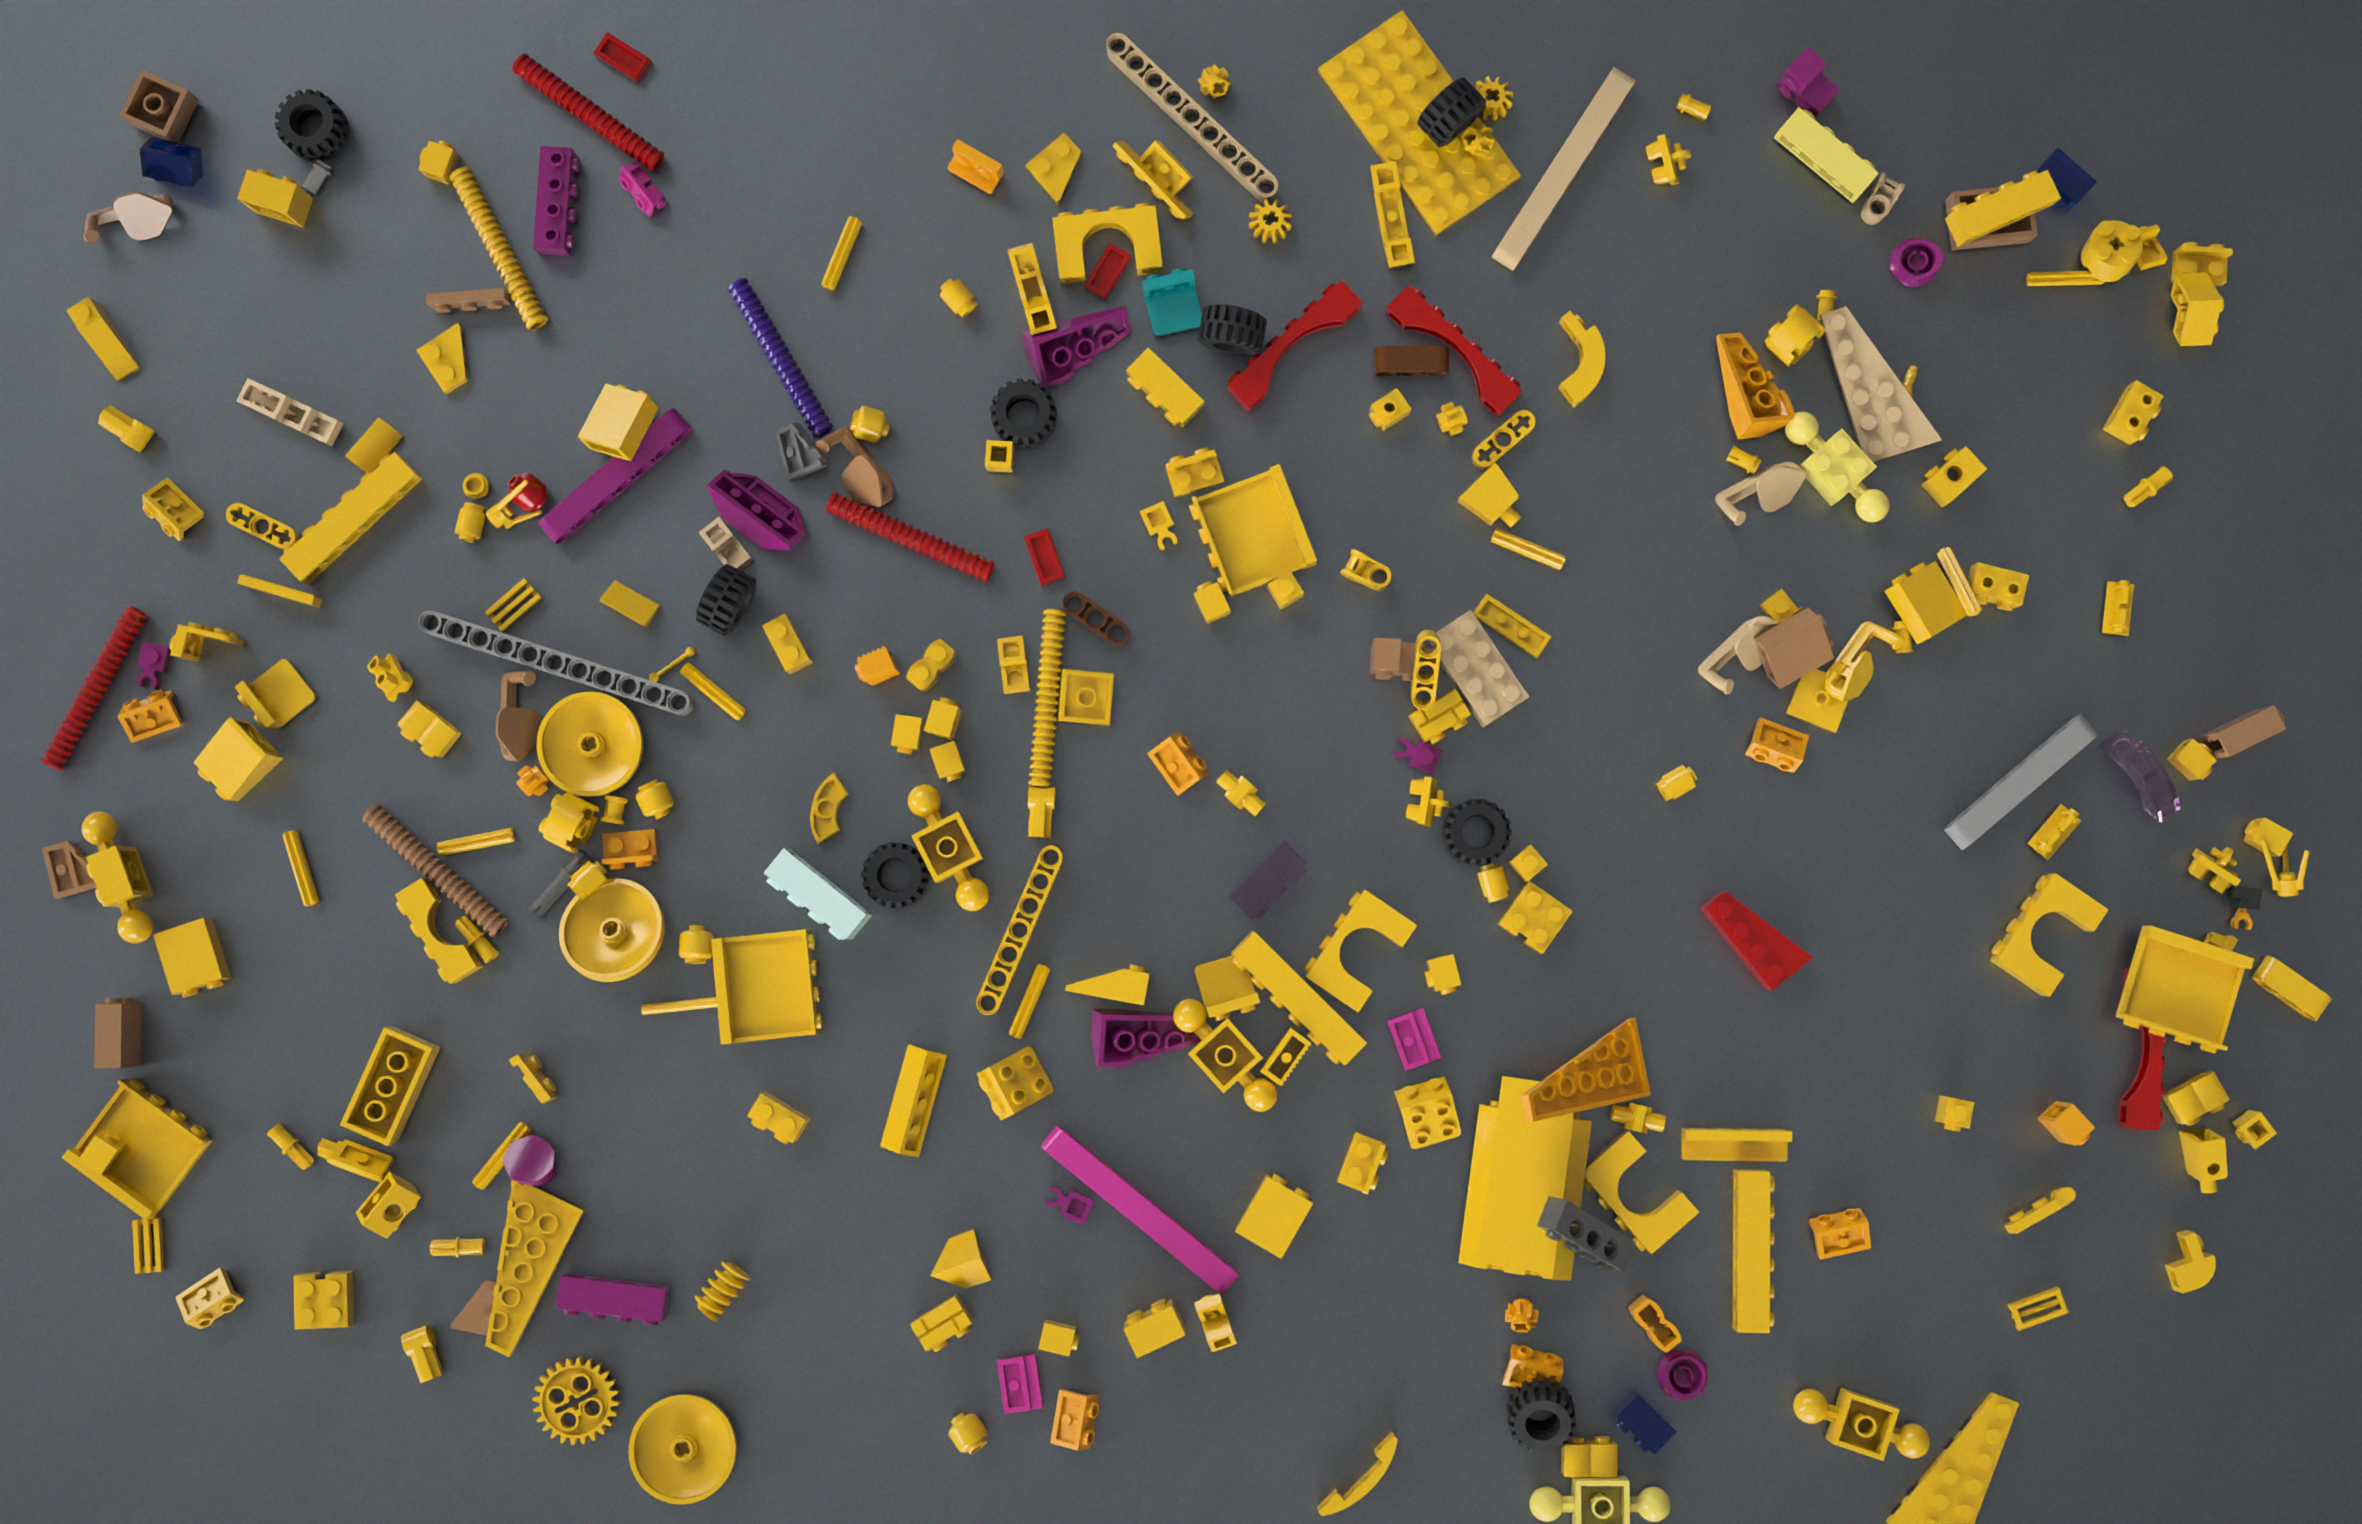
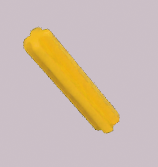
M849 216L821 282L822 286L826 289L835 290L862 225L861 220Z
M2090 271L2029 272L2026 277L2028 286L2104 284V281L2095 279Z
M1495 529L1491 537L1492 543L1556 569H1561L1566 560V557L1562 554L1500 529Z
M1950 547L1942 548L1937 553V556L1967 616L1978 615L1982 608L1953 550Z
M686 663L682 667L680 674L734 719L739 720L744 716L745 708L692 664Z
M512 828L442 841L437 843V852L439 856H446L511 843L515 841V833Z
M296 830L288 831L283 834V839L303 904L305 906L315 905L319 902V898L299 833Z
M1043 964L1036 966L1009 1030L1010 1036L1017 1039L1023 1037L1049 975V967Z
M524 1122L518 1123L475 1176L472 1183L481 1190L485 1189L504 1166L503 1157L511 1142L528 1136L532 1129Z

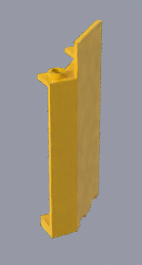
M1502 1076L1499 1101H1491L1490 1105L1479 1104L1458 1263L1482 1269L1503 1270L1507 1273L1536 1275L1552 1280H1571L1575 1252L1563 1247V1241L1558 1242L1546 1237V1231L1539 1228L1537 1224L1549 1196L1567 1200L1581 1208L1592 1121L1581 1119L1582 1114L1571 1113L1526 1123L1521 1095L1541 1081Z

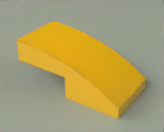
M1023 635L997 639L1004 694L1030 691Z

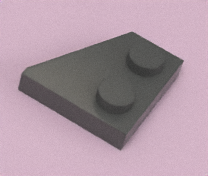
M791 423L775 431L787 481H795L828 466V461L800 423Z

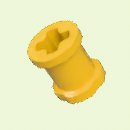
M605 795L607 802L604 816L601 817L600 821L624 825L622 816L628 799Z

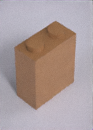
M1810 608L1802 610L1754 638L1766 675L1779 689L1834 659L1831 650L1833 642L1824 629L1827 627V624L1821 614L1816 615Z
M2274 705L2252 710L2198 738L2201 743L2210 748L2212 751L2211 755L2215 759L2226 758L2285 730V719L2281 711L2276 709Z
M105 998L104 1004H95L94 1068L141 1066L142 1003H132V998Z

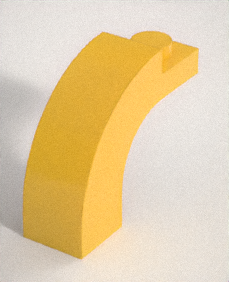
M1033 243L1008 249L1031 335L1056 329V323Z
M1569 311L1561 317L1559 324L1576 344L1580 354V363L1578 369L1561 382L1558 389L1572 407L1575 408L1590 395L1598 384L1604 370L1606 355L1604 342L1597 327L1593 325L1586 331L1584 329L1585 323L1577 314L1573 315Z

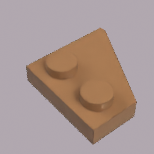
M71 841L42 848L55 899L97 888L94 879L87 872L86 865L88 862L86 857Z
M489 1279L484 1281L451 1323L450 1328L487 1336L496 1281Z

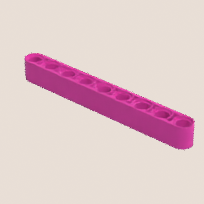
M1057 1125L1040 1145L1055 1160L1221 1295L1225 1294L1240 1275L1226 1261L1060 1126Z

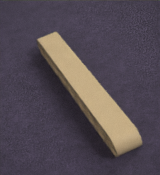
M1114 33L1108 37L1106 42L1107 55L1113 64L1258 201L1264 203V200L1268 199L1269 203L1276 199L1278 181L1275 176L1128 37L1122 33ZM1116 44H1121L1125 47L1121 52H1114L1111 48ZM1133 62H1140L1143 64V67L1139 70H1133L1130 65ZM1153 79H1158L1162 82L1156 88L1151 87L1148 83ZM1174 96L1179 98L1180 102L1177 105H1170L1167 102L1168 98ZM1189 114H1195L1199 117L1198 121L1194 123L1188 122L1185 118ZM1211 131L1217 134V138L1207 140L1204 135ZM1226 149H1232L1236 152V155L1233 158H1226L1222 153ZM1248 166L1253 168L1255 172L1250 176H1246L1241 170ZM1264 184H1269L1273 187V191L1263 193L1260 187Z
M1613 67L1491 258L1514 271L1636 82L1635 79Z

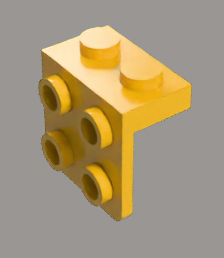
M188 622V626L178 624L176 634L172 636L170 641V655L199 662L205 637L241 646L245 645V641L238 639L239 634Z
M281 659L252 683L242 680L235 686L239 693L237 695L239 701L245 707H250L253 710L255 721L262 728L266 727L278 730L316 699L315 693L286 659Z
M1233 955L1198 965L1194 969L1208 1018L1214 1017L1215 1021L1231 1017L1229 1012L1240 1009L1241 1014L1255 1010V1004L1260 1003L1258 993L1255 992L1253 982L1250 980V972L1247 969L1242 972L1232 962L1235 958Z
M1029 1046L977 1073L980 1087L987 1093L991 1101V1107L1000 1120L1023 1110L1050 1095L1054 1090L1033 1048Z
M1445 1077L1433 1078L1427 1082L1406 1086L1394 1091L1412 1149L1422 1148L1460 1136L1461 1129L1452 1093Z

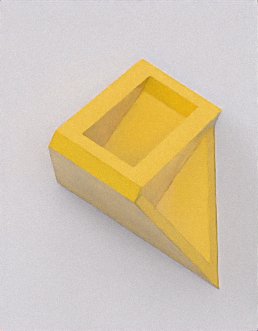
M974 1229L948 1239L930 1276L965 1289L991 1280Z

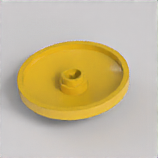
M580 692L560 700L545 715L537 734V755L547 777L564 791L579 796L597 797L621 788L636 772L643 754V734L634 713L620 700L600 692Z
M607 879L590 896L580 899L576 895L566 907L559 926V942L562 953L576 971L589 979L600 982H615L627 979L643 970L658 953L665 931L664 915L655 897L642 885L626 879Z
M692 1394L669 1396L649 1407L636 1422L629 1441V1462L636 1480L651 1496L670 1504L695 1503L716 1492L731 1474L737 1456L735 1430L729 1417L714 1402Z

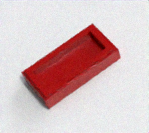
M608 32L593 52L597 58L637 83L652 62L650 58Z
M1109 242L1083 288L1106 301L1132 255Z
M1046 528L1024 536L1041 586L1066 578L1049 529Z

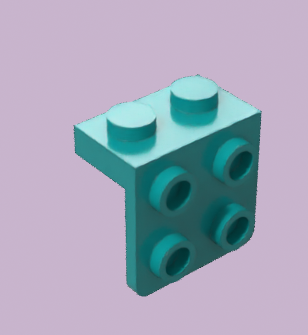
M1178 268L1171 271L1172 274L1165 276L1153 274L1147 276L1146 280L1142 281L1146 306L1153 334L1156 337L1200 327L1202 312L1195 287L1193 269Z

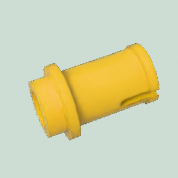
M1688 93L1687 95H1681L1676 108L1680 110V113L1686 112L1705 121L1711 105L1692 98L1691 94Z
M1820 290L1819 295L1816 296V299L1819 300L1816 320L1820 323L1819 315L1834 310V302L1838 297L1835 296V291Z
M1735 445L1726 461H1730L1747 470V474L1749 472L1755 474L1762 460L1757 458V454L1753 456L1737 448Z
M1903 621L1894 622L1892 630L1900 637L1905 638V643L1896 650V653L1913 652L1911 634L1907 626H1905Z

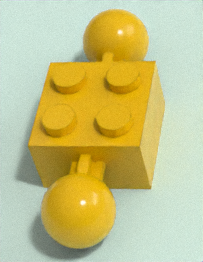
M928 784L916 786L909 793L908 806L914 815L925 818L929 827L911 836L935 883H940L954 875L958 883L955 894L958 904L967 911L980 910L988 902L989 890L982 880L973 878L968 870L969 867L984 860L972 833L959 811L942 819L938 811L941 806V796L935 787Z
M94 812L84 819L82 834L88 842L97 845L99 852L86 857L88 862L86 865L87 872L94 879L97 887L95 890L96 897L104 907H120L122 916L118 921L117 929L123 940L134 944L144 942L153 932V921L147 913L138 910L136 903L154 895L136 847L114 845L113 839L118 831L116 820L108 813Z
M1195 999L1180 1001L1173 1012V1020L1176 1026L1184 1032H1194L1201 1039L1188 1052L1189 1056L1223 1094L1238 1081L1244 1087V1100L1248 1107L1258 1112L1267 1111L1272 1108L1278 1096L1275 1085L1266 1078H1256L1250 1071L1263 1058L1228 1018L1223 1020L1215 1029H1212L1206 1022L1207 1012L1201 1002Z
M1842 1387L1835 1406L1828 1404L1825 1396L1815 1389L1802 1390L1794 1399L1793 1409L1801 1421L1808 1424L1818 1423L1823 1419L1830 1421L1825 1439L1834 1445L1884 1461L1889 1442L1895 1443L1898 1451L1908 1458H1919L1926 1454L1930 1447L1929 1434L1922 1426L1908 1423L1900 1428L1895 1427L1900 1409L1884 1401Z

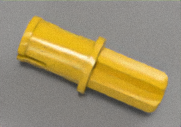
M2163 466L2147 479H2141L2137 487L2124 495L2123 499L2129 507H2135L2149 496H2155L2157 490L2173 480L2171 471Z
M464 915L455 922V927L469 942L467 945L469 947L472 946L486 964L498 956L499 952L486 939V933L480 932L468 916Z
M281 1123L275 1125L267 1133L283 1150L282 1154H287L301 1170H306L313 1164L314 1158L299 1144L300 1140L298 1138L294 1139Z
M456 1237L454 1240H433L430 1243V1254L432 1256L455 1255L456 1258H460L461 1255H484L485 1253L484 1238L461 1239Z

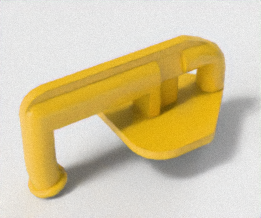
M1873 622L1861 624L1826 673L1825 689L1828 694L1842 702L1858 697L1869 683L1874 671L1871 653L1866 650L1863 651L1871 639L1875 636L1891 644L1892 648L1897 650L1903 646L1905 638ZM1842 677L1846 679L1843 688L1837 686Z

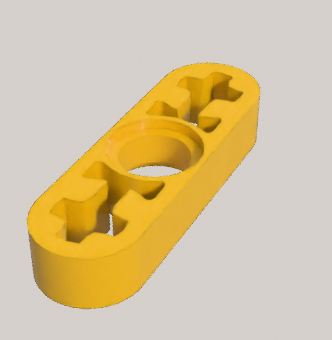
M1527 410L1516 412L1475 448L1472 453L1473 464L1480 469L1491 467L1532 431L1535 426L1534 415ZM1518 417L1521 419L1527 418L1529 420L1527 423L1529 428L1522 426L1518 429L1516 434L1519 437L1516 438L1512 429L1518 424ZM1499 433H1507L1510 436L1511 443L1508 446L1503 447L1497 443L1496 437ZM1491 442L1495 450L1489 455V462L1486 460L1480 462L1478 460L1480 456L1479 451L1481 450L1483 453L1488 451L1491 445L1487 443Z
M234 503L226 510V519L231 525L283 550L291 543L299 541V534L295 529L244 504ZM242 511L243 515L251 518L250 522L248 523L242 519L237 520V517L234 516L235 512ZM260 520H267L269 523V529L266 533L259 534L257 532L256 525ZM275 532L288 533V536L291 537L290 542L285 541L283 543V539L274 535Z

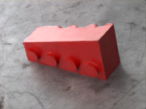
M1726 891L1717 893L1700 907V910L1765 990L1773 991L1813 958Z

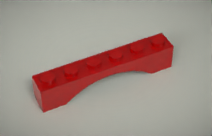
M1342 280L1336 285L1331 283L1322 292L1324 296L1318 302L1313 300L1303 310L1305 314L1299 320L1294 318L1285 326L1286 332L1280 337L1275 335L1266 344L1267 349L1261 355H1253L1248 360V367L1242 373L1238 370L1228 379L1230 384L1227 386V391L1248 413L1267 396L1273 370L1281 356L1291 345L1303 336L1316 330L1343 326L1361 309L1363 302Z
M1407 285L1387 306L1385 314L1404 331H1416L1431 335L1453 348L1466 362L1473 374L1479 401L1499 418L1521 394L1522 390L1519 388V382L1510 375L1507 377L1500 371L1501 366L1493 358H1486L1481 353L1483 351L1482 348L1473 340L1469 342L1462 335L1464 332L1457 324L1453 322L1450 324L1443 318L1445 315L1436 305H1429L1424 300L1426 298L1425 295L1418 288L1414 287L1412 289Z
M2125 968L2124 986L2128 976L2129 968ZM2140 1025L2143 1045L2141 1064L2135 1080L2120 1099L2119 1127L2159 1130L2160 1124L2163 1122V1110L2160 1108L2161 1098L2164 1096V1084L2161 1082L2162 1071L2165 1069V1057L2162 1055L2163 1045L2166 1043V1034L2165 1037L2151 1034L2148 1027Z

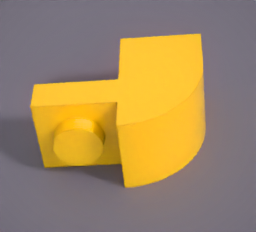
M2189 1230L2176 1233L2184 1259L2165 1265L2173 1290L2182 1294L2206 1285L2213 1277L2216 1268L2215 1255L2207 1252L2202 1253V1250H2204L2202 1239L2199 1235H2196V1232Z
M1219 1294L1206 1295L1199 1301L1194 1302L1212 1352L1237 1344L1226 1308Z

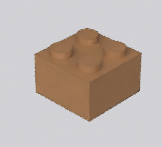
M141 70L119 117L131 126L178 145L199 99L190 91Z

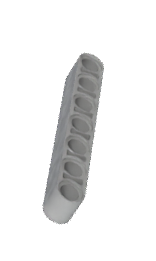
M2082 714L2075 716L1944 828V831L1961 850L1967 848L2094 740L2098 733Z

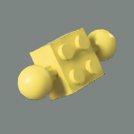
M1808 412L1795 413L1794 419L1786 424L1785 433L1792 443L1807 445L1813 452L1799 465L1806 472V479L1830 506L1837 503L1850 492L1856 499L1855 509L1862 520L1867 522L1882 520L1889 511L1890 503L1888 497L1880 490L1868 489L1861 482L1877 466L1842 428L1825 442L1818 435L1819 424L1812 414Z
M1618 1475V1477L1611 1478L1571 1477V1496H1561L1552 1487H1540L1531 1495L1529 1506L1532 1514L1544 1522L1556 1520L1562 1512H1572V1524H1630V1512H1639L1645 1520L1650 1522H1659L1665 1519L1670 1512L1671 1501L1668 1494L1658 1487H1648L1642 1490L1638 1496H1630L1629 1479L1625 1475Z

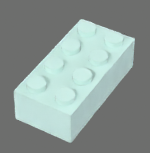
M783 848L764 872L769 877L766 880L767 883L778 891L785 890L788 892L787 898L798 907L805 906L810 910L808 915L819 924H828L830 926L828 931L839 940H853L872 916L871 913L790 849Z

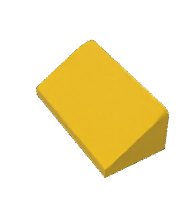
M378 417L345 457L365 473L373 472L379 466L380 460L389 454L404 436L385 420Z
M616 580L613 581L599 600L648 628L660 607L657 603Z

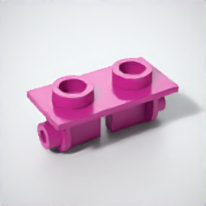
M635 162L631 163L628 167L625 164L622 165L619 175L621 186L632 194L638 208L641 211H645L649 218L652 217L654 207L661 209L666 205L664 195L655 184L647 188L644 186L651 179L640 165H636Z

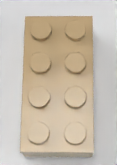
M1471 610L1436 632L1441 643L1439 665L1482 728L1529 698V695ZM1431 639L1425 640V644L1429 649L1435 646V641Z

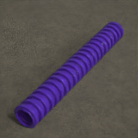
M740 278L729 285L727 290L729 293H732V299L736 300V306L741 307L739 311L741 314H745L743 318L745 321H748L747 324L752 328V333L756 334L755 338L757 341H760V347L765 348L763 352L765 355H769L767 359L769 362H773L771 366L773 369H777L776 374L781 376L780 381L785 383L784 388L789 390L788 395L793 396L792 401L797 403L796 408L801 410L800 415L805 417L804 422L809 424L808 429L813 431L812 436L820 438L828 434L834 427L833 424L828 422L830 420L828 416H824L826 412L824 409H820L821 404L816 402L817 397L812 395L813 390L808 388L809 383L804 381L805 376L803 374L800 375V368H796V361H792V354H788V347H784L785 342L780 340L781 335L776 333V327L772 326L773 322L771 319H768L769 315L767 312H764L765 308L760 305L761 301L756 299L757 294L752 292L753 288L751 285H748V279Z

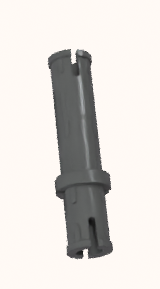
M580 849L572 861L560 869L561 873L528 907V910L533 913L541 906L534 915L535 917L541 919L554 902L569 887L567 883L571 881L570 877L588 860L591 863L593 862V859L588 856L580 863L587 854L585 851Z

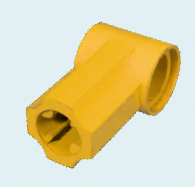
M112 405L103 409L99 415L98 424L120 437V441L139 453L143 451L155 433L153 429L135 418H130Z
M1029 786L1028 809H1030L1028 837L1051 838L1052 811L1055 810L1056 787Z
M429 1325L401 1335L403 1349L406 1355L411 1357L420 1383L444 1374L435 1350L436 1338Z

